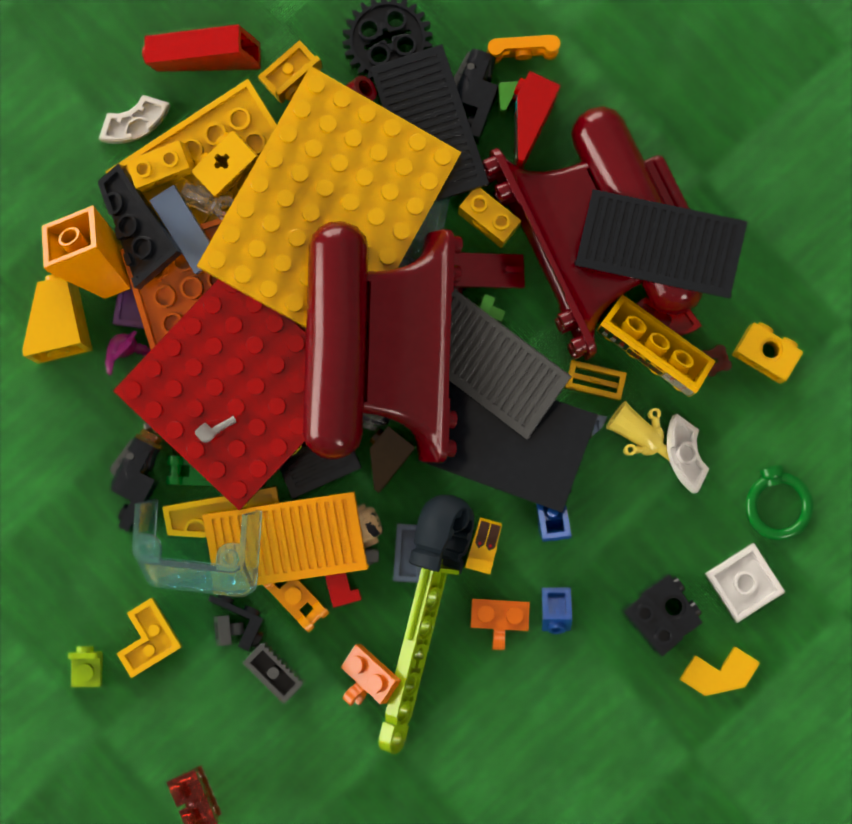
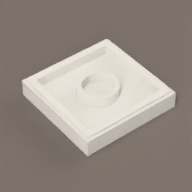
M751 543L704 573L735 623L740 622L785 593V590L754 543Z

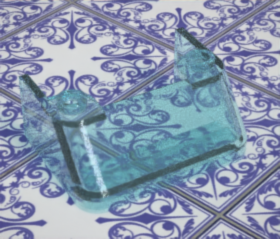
M151 499L135 503L132 552L149 585L156 588L234 597L247 596L256 589L262 510L242 514L240 543L224 544L217 551L216 563L163 558L162 544L156 537L158 500Z

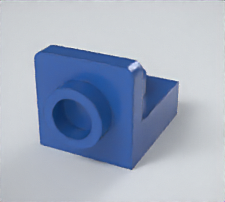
M542 588V631H549L551 634H562L565 631H570L572 625L571 588Z

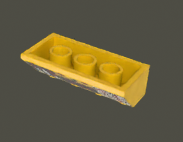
M624 295L619 298L597 328V331L605 339L615 343L626 351L630 357L637 359L648 367L652 373L659 375L677 391L684 393L688 397L697 393L716 362Z

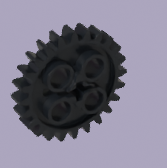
M371 0V6L369 7L361 2L362 12L353 10L352 15L355 21L347 19L346 25L349 29L343 30V37L348 39L342 42L343 48L349 49L345 52L346 59H353L350 62L351 69L359 67L358 76L368 73V78L371 81L374 79L370 67L432 48V44L427 42L433 39V33L428 32L430 21L423 22L425 13L420 12L416 14L417 4L415 3L408 8L407 0H402L401 3H397V0H391V2L381 0L379 3L376 0ZM393 19L403 21L399 27H392L389 25V22ZM372 28L377 31L372 37L363 35L366 29ZM388 37L392 43L387 44L384 38ZM403 44H410L413 47L407 53L401 52L398 48ZM366 46L371 47L369 50L364 49ZM380 53L387 56L383 62L379 63L372 59L376 54Z

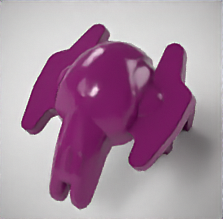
M136 331L130 334H117L110 339L105 360L106 372L109 376L112 375L116 359L129 357L134 352L138 355L146 356L151 351L150 346L148 347V345H142L141 343L137 344L135 338Z

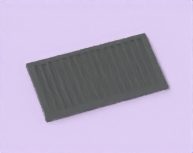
M454 289L451 304L449 380L525 439H530L531 434L572 376Z

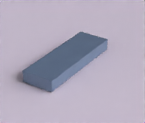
M172 185L149 201L193 272L198 275L202 270L197 268V264L209 245L210 240L177 187Z

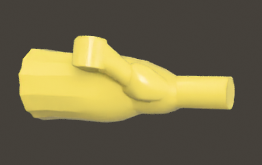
M625 400L617 408L606 425V429L614 431L637 445H626L623 453L626 456L639 453L648 456L659 453L670 462L667 445L664 444V431L660 427V409L653 408L649 410L647 415L651 419L650 425Z

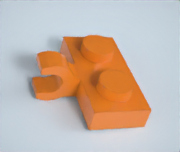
M472 599L470 628L493 629L492 650H505V630H529L530 602Z
M355 644L341 666L356 681L342 698L350 706L354 702L360 705L367 693L379 704H386L401 682L391 670L362 644Z

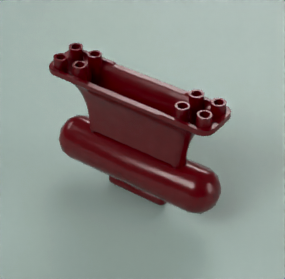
M604 106L588 109L578 116L572 125L571 138L581 160L580 163L558 170L529 171L512 164L499 148L491 150L489 158L482 161L489 183L495 180L498 183L495 186L496 192L493 193L494 199L504 207L509 205L512 213L521 220L520 226L559 304L561 313H558V318L554 319L556 327L561 335L570 331L573 339L567 344V349L573 360L582 356L585 360L594 357L597 353L594 334L600 317L616 299L641 283L651 303L659 311L666 314L678 315L688 312L697 306L703 296V293L575 266L574 262L577 259L593 189L690 209L665 158L661 155H656L644 161L623 117L615 109Z

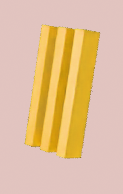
M571 360L568 374L572 377L566 384V389L616 401L621 400L627 375L626 372ZM579 368L619 378V383L575 373V369ZM573 379L614 388L617 391L614 393L572 382Z

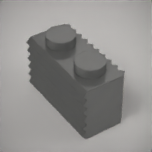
M268 642L261 643L242 662L283 704L305 683V679H301V674L297 675V670H293V666H288V662H284V658H280V654H276V650H272V646H268Z

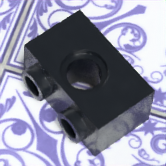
M664 574L637 593L639 597L647 594L683 636L703 623L699 618L702 615L700 609L693 600L688 602L682 593L685 591V588L676 576L672 578L670 574ZM671 598H674L679 605L678 611L673 615L668 614L665 609L666 602Z

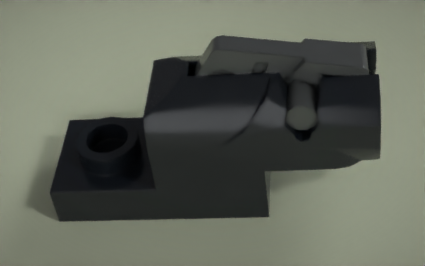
M472 49L461 63L454 76V80L465 112L475 115H470L468 122L475 143L479 145L497 96L498 85L492 83L496 58L482 50Z

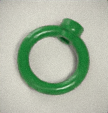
M782 465L759 469L761 478L750 488L745 503L746 515L751 526L760 535L771 540H788L797 536L807 527L813 513V499L808 487L798 477L783 472ZM786 484L798 493L801 499V513L797 521L790 527L774 529L767 526L760 519L757 512V501L761 492L768 486Z

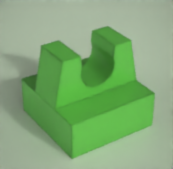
M486 294L479 297L477 306L497 321L502 322L505 311L493 306L495 298Z

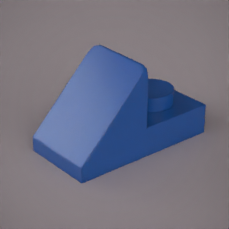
M536 504L538 532L542 542L572 538L567 506H565L563 513Z

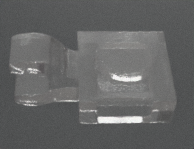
M187 182L181 191L187 205L206 214H214L220 220H223L226 215L224 211H221V208L226 205L231 206L234 201L229 196L213 198L212 193L202 185L195 187Z

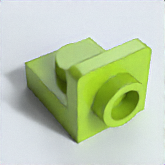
M76 646V652L68 653V659H71V687H101L103 651H94V646Z

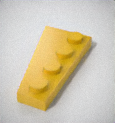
M277 486L261 488L243 508L280 503ZM223 495L165 505L162 509L167 535L205 538L203 514L235 510L237 508Z

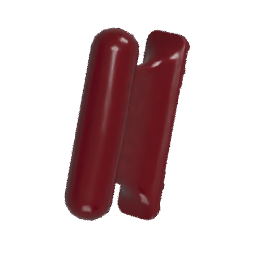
M342 221L328 222L319 227L312 235L308 257L303 435L306 445L321 458L330 460L344 458L359 447L363 435V413L383 416L407 427L416 438L417 455L422 462L442 463L445 462L447 457L455 456L457 450L456 442L449 440V428H455L457 425V413L450 410L449 398L451 304L454 283H458L462 277V269L459 265H454L455 254L461 252L463 241L460 236H454L452 230L441 229L428 233L424 238L422 254L417 260L406 266L385 271H368L369 248L367 239L357 226Z

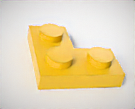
M153 597L127 612L141 638L116 654L129 676L133 678L183 647Z

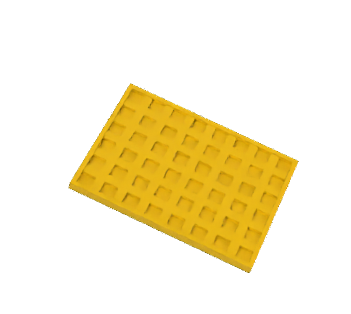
M310 66L199 260L197 268L306 328L309 244L312 235L317 229L328 222L336 221L357 226L367 239L369 248L368 271L397 269L461 152Z

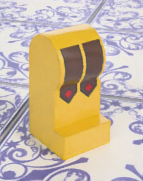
M482 517L479 518L464 568L486 574L491 573L502 523Z

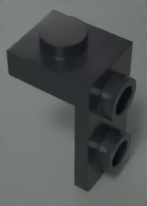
M219 593L217 598L210 595L208 599L210 603L250 620L238 647L248 652H251L253 647L257 648L264 636V632L260 631L265 622L263 618L259 617L261 612L245 605L244 609L233 605L234 599Z

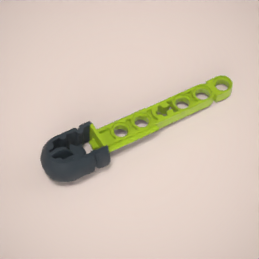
M439 495L426 502L421 510L414 538L416 548L411 551L409 563L421 567V572L395 675L401 682L388 700L385 722L382 723L378 741L380 749L394 755L402 750L409 729L408 723L412 717L447 574H462L464 566L462 557L467 554L474 530L475 520L472 509L467 502L454 495Z

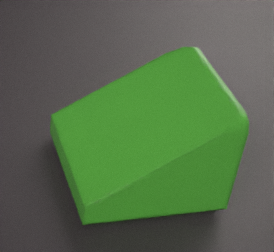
M518 81L501 82L498 85L497 99L499 117L501 116V118L506 117L512 104V99L515 95L514 90Z

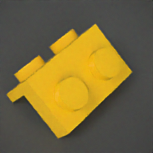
M299 40L258 76V79L282 104L286 99L288 101L292 99L309 67L312 66L321 71L323 68L322 62L317 55L314 56Z

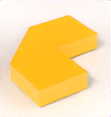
M734 646L719 670L694 655L679 680L704 696L746 687L760 662Z

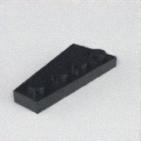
M117 164L98 181V185L108 214L113 218L116 227L114 228L116 237L123 246L125 252L123 257L126 265L131 269L133 275L131 280L134 288L142 289L178 258L182 252L142 192L135 189L132 178L126 168L121 164Z

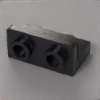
M643 594L632 604L628 603L620 610L655 653L661 657L683 639V635L647 594Z

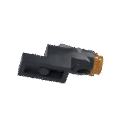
M143 428L140 434L136 433L134 439L129 441L110 467V471L114 476L111 483V491L131 501L129 505L125 504L118 515V520H120L118 527L132 533L159 481L147 476V474L153 471L157 455L162 448L160 443L163 438Z

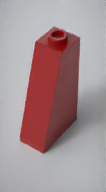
M239 24L144 36L143 60L146 65L157 72L260 69V42Z

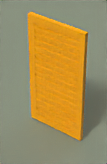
M355 491L202 515L216 591L361 571L369 568Z

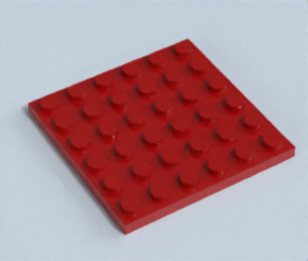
M218 279L120 382L113 392L240 510L305 442L303 435L306 333L294 321ZM232 416L237 421L235 424L220 431L208 443L202 442L195 435V431L205 422L213 428Z

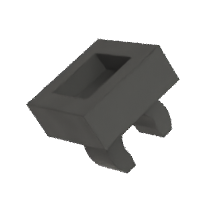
M229 615L213 617L216 646L232 645V635L244 634L243 622L230 623Z

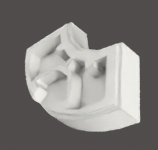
M142 95L138 104L129 111L119 114L107 113L99 140L105 143L123 144L147 136L165 119L171 106L170 103Z

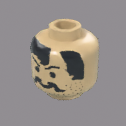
M361 504L357 507L364 547L368 548L379 542L377 536L383 532V526L375 509Z

